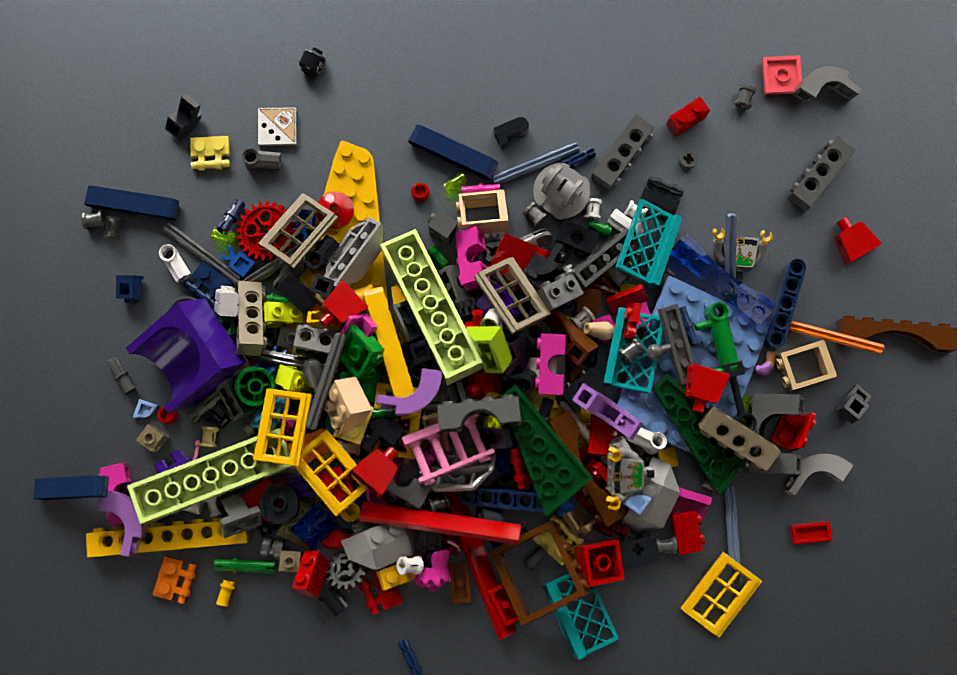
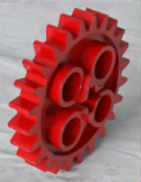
M266 200L265 205L259 201L258 207L252 204L251 211L245 209L246 216L240 215L243 221L237 222L241 227L235 229L240 234L236 236V239L241 241L238 246L243 248L242 251L245 254L248 253L251 259L255 256V260L260 261L262 257V261L267 262L269 257L273 261L275 256L258 244L266 233L255 221L259 220L269 231L288 209H285L282 204L278 206L275 201L272 205L268 200ZM267 215H271L269 221L264 222V218ZM291 221L284 231L293 235L296 230L292 228L296 227L297 224ZM257 228L255 234L250 235L251 230ZM281 233L276 238L278 242H273L271 245L280 250L289 238ZM289 243L287 247L293 248V246Z

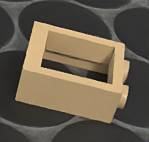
M504 190L459 194V202H456V212L461 214V217H457L458 229L463 231L476 226L484 234L508 232V214ZM488 206L498 207L499 219L466 222L465 209Z
M825 340L776 355L775 363L778 370L782 372V384L784 388H787L788 392L837 377ZM813 349L822 376L796 384L787 357Z

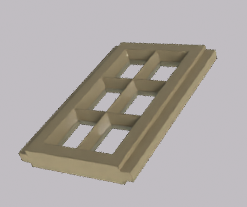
M302 193L258 244L286 265L295 269L336 222L338 216ZM307 204L314 211L304 221L297 214ZM319 212L325 218L314 228L308 222ZM295 219L301 223V226L293 235H290L284 229ZM306 226L313 232L302 243L295 237ZM282 233L289 239L278 250L271 244ZM293 241L300 247L291 257H288L283 253V250Z
M513 257L507 258L474 275L475 280L511 334H515L551 314ZM508 268L515 278V281L509 284L505 282L499 271ZM496 273L504 285L496 290L487 279L488 276ZM519 284L527 296L519 301L510 289V287ZM504 290L508 291L515 302L507 307L497 294ZM528 300L537 311V314L531 317L527 315L521 306L522 303ZM518 306L526 318L519 323L515 321L509 312L510 309Z

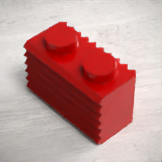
M698 96L697 99L695 98L694 101L692 100L691 103L689 102L688 105L686 104L685 107L683 106L676 113L670 114L666 124L674 136L677 137L705 119L710 109L703 99Z
M694 510L671 513L670 519L673 536L677 540L678 554L683 555L703 551L702 545H705L703 533L699 531V526L702 525L700 515L696 514Z
M304 550L292 588L305 597H320L321 586H323L324 579L326 578L325 575L331 563L330 560L318 551Z

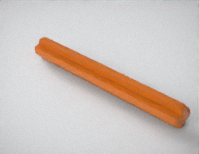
M791 320L789 331L880 355L884 351L883 344Z

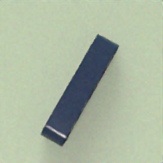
M416 124L408 140V143L485 180H491L499 164L495 159L419 124Z
M89 185L84 205L96 209L176 220L179 201L168 197Z
M793 259L784 268L769 320L770 326L764 341L765 347L769 350H776L782 347L786 341L806 271V264L801 259ZM792 265L798 267V273L793 272ZM787 283H791L793 285V291L788 290L786 286ZM782 300L788 303V309L782 307ZM777 318L783 321V327L777 325ZM772 336L778 339V345H774L771 342Z
M87 475L35 479L33 499L62 500L107 497L109 476Z
M479 485L475 490L471 491L473 494L472 499L466 497L465 491H459L458 499L464 505L544 512L536 490ZM484 492H489L492 495V501L485 499ZM504 494L511 496L512 501L510 503L504 500ZM523 496H529L531 504H525Z

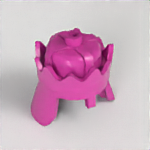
M441 547L442 551L434 552L431 561L423 560L426 564H432V568L423 567L421 574H415L414 582H416V586L420 584L421 588H429V592H435L447 580L451 582L447 566L451 548ZM420 552L418 556L421 557L425 553Z

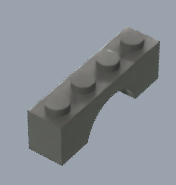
M504 395L502 399L485 397L482 398V401L475 402L473 399L462 400V403L456 404L453 401H446L442 405L437 406L439 430L441 433L461 431L465 421L479 413L493 416L501 427L521 425L519 399L514 397V395Z

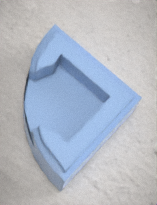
M139 399L133 418L144 419L150 417L157 411L159 405Z
M637 494L626 499L623 504L641 515L652 498L647 495Z

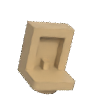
M577 505L575 510L562 515L575 536L581 532L584 535L594 529L592 525L596 523L595 519L588 521Z

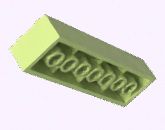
M416 229L380 244L382 254L405 301L407 300L424 339L428 342L430 352L439 370L442 371L446 384H452L482 370L483 362Z
M281 428L272 430L269 434L280 435ZM256 436L130 484L127 487L140 524H148L294 468V466L253 460L258 437ZM268 438L266 454L276 456L279 439ZM282 440L280 456L290 458V451L287 447L288 442Z

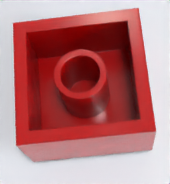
M605 539L573 545L574 558L577 559L581 566L580 574L582 578H586L589 587L625 580L619 540Z

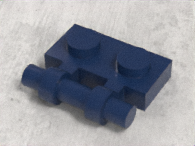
M202 261L191 275L197 281L192 284L187 280L183 287L192 296L195 295L199 299L205 298L210 307L214 309L215 300L213 299L216 290L221 289V286L233 287L234 284L206 262ZM204 285L210 291L205 294L200 288Z

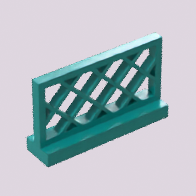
M643 198L640 199L615 268L644 282L643 285L648 288L659 286L683 217L677 214L671 215ZM643 206L648 208L651 216L644 218L642 213ZM657 215L666 218L663 226L659 225ZM652 218L655 229L649 231L645 220ZM641 222L645 232L638 235L636 225ZM653 231H657L659 237L656 243L653 242L650 234ZM646 235L649 246L643 248L639 237ZM635 239L639 249L632 252L630 242ZM647 248H651L653 253L650 260L647 259L644 251ZM640 252L643 263L637 265L633 254ZM629 256L633 267L631 268L623 265L624 259ZM645 265L647 270L646 276L641 275L639 266Z
M619 307L604 384L606 387H618L651 394L657 360L650 359L652 366L646 370L643 369L639 361L647 357V349L643 342L652 337L655 343L660 346L663 332L660 317L640 313L639 320L641 324L636 327V331L644 326L650 335L640 340L637 334H635V338L644 347L646 354L638 359L636 357L633 358L634 361L625 367L621 361L622 356L619 350L627 346L625 337H623L626 328V318H624L626 308ZM652 320L659 321V329L652 333L646 324ZM637 364L642 373L633 378L627 369ZM625 371L631 380L625 384L618 383V375ZM645 375L649 381L648 388L639 387L635 380Z
M570 573L542 585L550 605L563 599L562 595L565 597L570 595L572 587L575 585L573 580H568L571 577ZM561 581L570 583L567 594L560 592L557 583ZM591 586V589L588 590L593 592L594 595L592 604L582 601V598L578 600L575 613L569 611L567 606L554 612L573 658L577 660L619 639L596 586ZM581 603L591 607L588 617L578 614ZM594 608L601 611L603 615L601 622L591 619ZM577 617L586 620L583 631L575 627ZM589 622L599 625L596 636L586 633ZM602 627L610 630L611 638L607 640L599 638ZM585 635L594 638L592 647L585 649L583 645Z

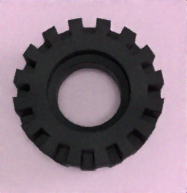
M481 296L465 299L454 304L462 322L473 319L472 311L480 309L476 303Z

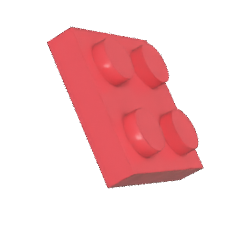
M800 55L763 57L761 59L764 95L792 94L796 85L802 80Z

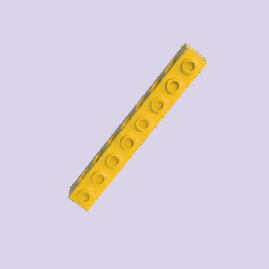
M223 517L211 518V522L205 523L204 519L191 520L192 524H184V521H173L172 526H164V522L152 523V527L147 528V533L150 532L152 534L153 540L148 543L145 537H138L139 548L137 553L250 543L249 530L224 538L220 525V519ZM125 526L113 527V531L106 532L105 528H95L93 533H86L87 557L121 554ZM206 527L212 529V535L209 538L204 535ZM186 529L192 531V537L189 540L184 536ZM168 530L173 534L171 541L165 539V533ZM108 536H111L113 539V544L110 547L106 544Z

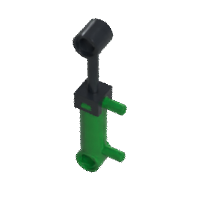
M716 302L707 306L704 310V317L707 321L695 323L694 328L696 331L710 328L719 366L714 370L730 374L729 381L738 413L734 415L733 419L741 423L744 418L746 420V427L753 431L756 428L757 420L753 414L745 412L737 381V376L745 374L742 361L738 360L728 320L729 308L723 302ZM714 308L719 311V317L715 316Z

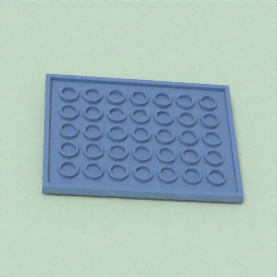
M668 276L652 315L659 316L657 309L678 304L679 309L686 306L689 318L695 324L707 321L704 317V310L707 306L716 302H723L728 306V320L738 360L742 361L745 374L737 376L741 397L743 398L767 336L770 322L674 277ZM714 308L715 316L719 317V311ZM652 320L647 326L653 333L659 329L660 322ZM693 326L699 343L690 346L694 363L711 369H717L719 362L710 328L696 331ZM645 330L643 338L650 335L647 330ZM662 332L660 346L667 344L664 332ZM652 337L643 342L646 349L650 345L656 344ZM640 352V353L636 356V358L638 359V358L641 357L642 355L646 354V352H643V353ZM669 352L663 353L657 359L652 388L663 374L669 375L678 383ZM648 356L639 361L644 370L652 366V361ZM637 364L631 366L629 373L634 378L642 373ZM628 375L625 380V383L631 380ZM645 375L635 380L639 387L648 388L649 381ZM728 379L718 403H707L706 407L709 408L713 405L733 418L737 414V409ZM686 384L680 385L686 390ZM622 388L616 404L644 423L642 428L653 433L660 432L664 434L667 443L692 454L652 389L651 394Z

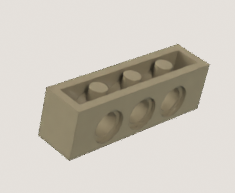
M238 281L236 292L240 296L239 304H237L239 306L238 316H236L237 355L261 356L262 348H266L267 338L263 337V333L266 331V322L263 321L264 306L262 305V302L265 300V290H262V282Z
M713 405L708 408L698 423L701 429L700 432L708 438H711V436L716 438L720 446L725 449L730 447L734 450L733 453L741 459L747 458L751 461L750 464L758 470L763 468L768 471L781 452L777 446ZM720 425L726 426L723 432H717V428ZM736 436L743 437L739 443L733 442ZM752 447H759L756 453H750Z

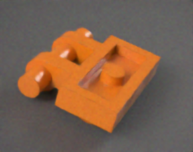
M164 556L153 595L173 600L175 593L179 594L178 603L185 604L187 597L191 593L189 589L192 579H195L197 565L189 563L188 569L185 570L183 569L185 561ZM180 576L185 577L182 587H178Z

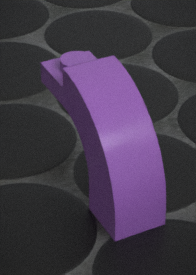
M422 368L419 387L413 394L407 397L377 394L376 405H380V409L392 410V407L396 408L395 416H407L421 411L435 397L441 383L442 371Z
M584 383L572 399L585 410L603 419L631 440L634 439L644 424L618 404Z
M108 490V496L99 499L97 510L115 513L122 519L125 526V536L121 555L134 556V553H137L139 548V541L137 539L138 537H146L147 526L146 524H140L132 498L123 493Z

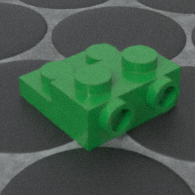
M356 324L350 325L345 334L346 340L339 360L358 381L371 379L376 374V365L384 359L382 354L385 349L373 336L367 337Z

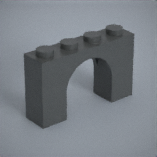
M753 393V398L750 399V409L757 420L756 428L753 431L764 438L765 428L772 419L779 416L804 417V397L790 394ZM754 446L755 450L753 453L759 450L758 446ZM780 453L768 471L763 468L760 470L756 469L750 464V460L746 461V465L749 471L754 473L801 475L802 456Z

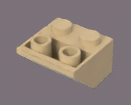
M356 377L335 380L328 392L323 407L331 420L332 428L335 429L338 436L364 422L372 410Z

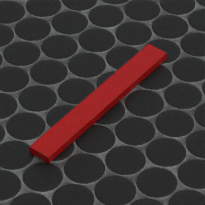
M459 491L444 492L450 502V507L447 509L449 514L472 517L468 506L459 501ZM458 536L498 640L517 632L514 623L505 628L488 593L490 589L498 585L481 539Z
M363 502L359 515V521L517 545L521 530L520 524L371 502Z

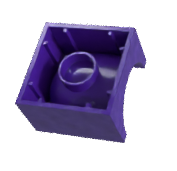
M205 298L177 302L126 347L129 354L140 355L152 361L167 377L172 390L171 401L164 406L168 413L196 405L219 384L247 363L243 355H237L236 344Z

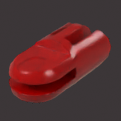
M352 529L327 530L321 536V543L327 549L343 548L341 541L355 536V534H350L353 533Z

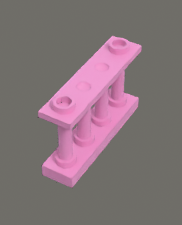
M479 414L469 417L464 423L465 427L468 426L479 454L468 458L458 433L449 432L447 434L450 435L460 462L450 466L438 439L440 437L439 434H441L439 423L402 437L404 448L409 446L413 450L423 477L418 478L419 485L423 483L425 486L436 482L435 478L477 461L484 463L492 459L491 456L495 451L494 449L486 451L475 425ZM426 439L431 441L442 468L433 473L430 472L420 448V442Z

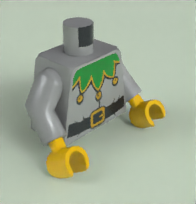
M714 228L712 230V234L715 236L713 240V254L725 270V230L721 228V233L716 235L717 230ZM762 230L760 232L761 241H759V238L737 237L736 281H743L744 271H750L759 264L765 255L768 242L773 239L771 232L769 237L764 238L765 231Z
M627 447L609 448V451L612 453H608L607 490L611 495H614L613 497L608 496L606 498L607 501L611 502V505L608 506L609 509L618 510L623 501L636 494L638 490L643 489L644 479L654 478L655 475L654 467H644V461L636 452Z

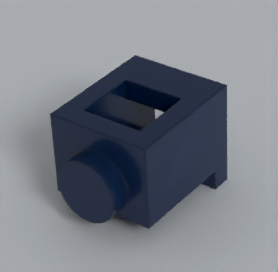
M116 275V298L124 299L126 303H136V299H141V280H144V276Z

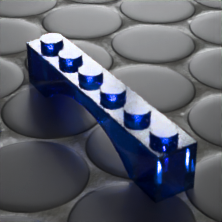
M686 233L672 248L670 255L759 325L776 306L764 294L746 286L728 274L705 252L699 243Z

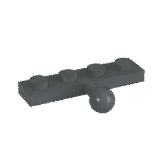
M673 304L657 309L667 344L662 346L657 344L650 345L647 348V356L652 360H657L663 353L669 352L678 384L683 385L686 384L688 365L694 364V359L678 304Z

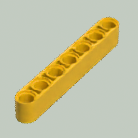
M381 286L363 291L365 303L369 306V316L378 326L375 331L376 340L385 349L382 354L384 356L383 363L393 396L407 397L414 393V389L383 288ZM419 411L411 415L400 416V419L403 421L419 416L421 413Z

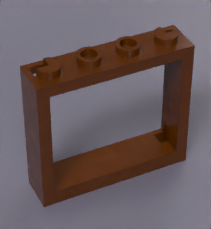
M553 520L519 536L518 545L505 543L489 551L521 626L529 625L590 595L588 581L586 578H582L580 574L581 566L577 559L574 560L571 554L573 549L562 535L564 530L559 523ZM550 530L577 592L530 614L504 556V552Z

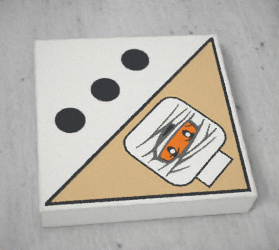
M258 108V145L297 146L296 108Z

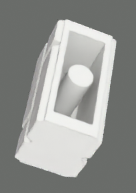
M221 286V289L216 290L215 299L217 301H215L214 310L220 316H238L239 306L237 304H239L240 295L235 292V288L232 286Z

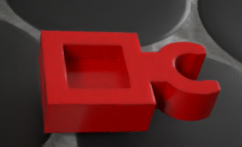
M634 302L626 307L624 312L626 328L623 337L629 339L635 337L636 325L639 323L642 304Z

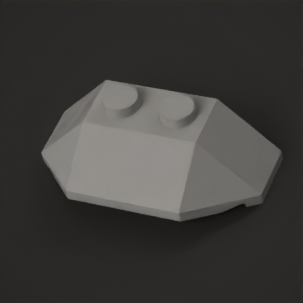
M368 217L364 222L357 224L348 231L340 242V246L326 264V274L324 276L335 280L334 286H337L342 280L347 285L361 280L382 251L380 244H382L383 224Z
M494 453L491 456L492 459L487 462L480 463V461L435 478L436 482L429 486L435 492L475 490L495 469L497 455ZM466 454V455H467L468 458H470V457H473V456L478 455V454ZM445 455L449 466L460 462L458 455ZM434 461L428 467L431 473L442 469L439 461ZM418 464L417 473L421 477H423V474Z
M652 456L647 466L654 467V478L644 479L643 489L638 490L634 494L647 495L652 498L641 515L628 507L626 510L627 515L622 518L619 524L629 528V531L636 535L663 528L680 494L671 465Z
M381 524L345 539L341 543L349 561L378 570L397 562L401 556H411L420 530Z

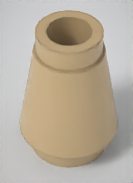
M587 322L583 329L585 334L603 341L610 340L614 334V327L609 322Z

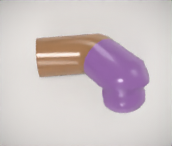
M767 352L766 362L755 367L756 375L766 376L774 370L777 353Z

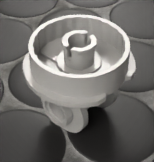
M565 163L553 164L546 167L537 176L533 187L534 200L548 215L557 219H569L578 215L586 207L590 197V185L585 176L582 177L578 172L569 168V165Z

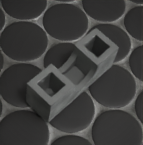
M415 477L412 478L407 486L400 487L394 483L392 478L386 488L388 489L386 493L395 499L398 496L405 500L403 504L412 509L415 506L420 509L432 488L428 485L425 486L424 483L419 485L418 479Z

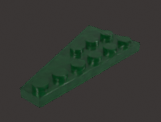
M663 374L652 390L716 493L721 495L748 459L745 457L744 459L739 458L730 447L727 449L723 448L717 443L718 440L712 436L708 438L700 432L701 429L698 423L708 408L705 407L704 413L693 411L695 399L686 397V390L669 375ZM720 425L717 428V432L725 431L726 426ZM736 436L733 442L739 443L742 437ZM754 447L750 449V453L754 452Z
M514 385L502 396L514 395V397L519 399L521 425L511 427L547 517L588 483L592 476L521 390Z

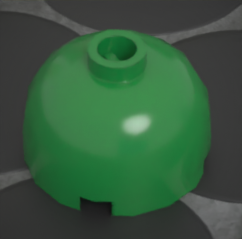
M251 366L244 368L238 373L235 378L234 388L236 395L242 402L249 406H259L264 404L266 389H275V382L273 376L262 367Z

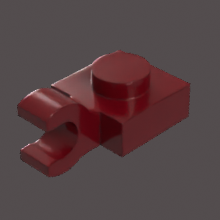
M618 521L608 527L599 525L596 522L593 530L612 537L613 533L626 537L630 529L617 524Z

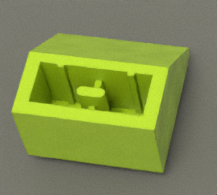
M501 326L466 327L483 362L484 371L486 373H504L513 357Z

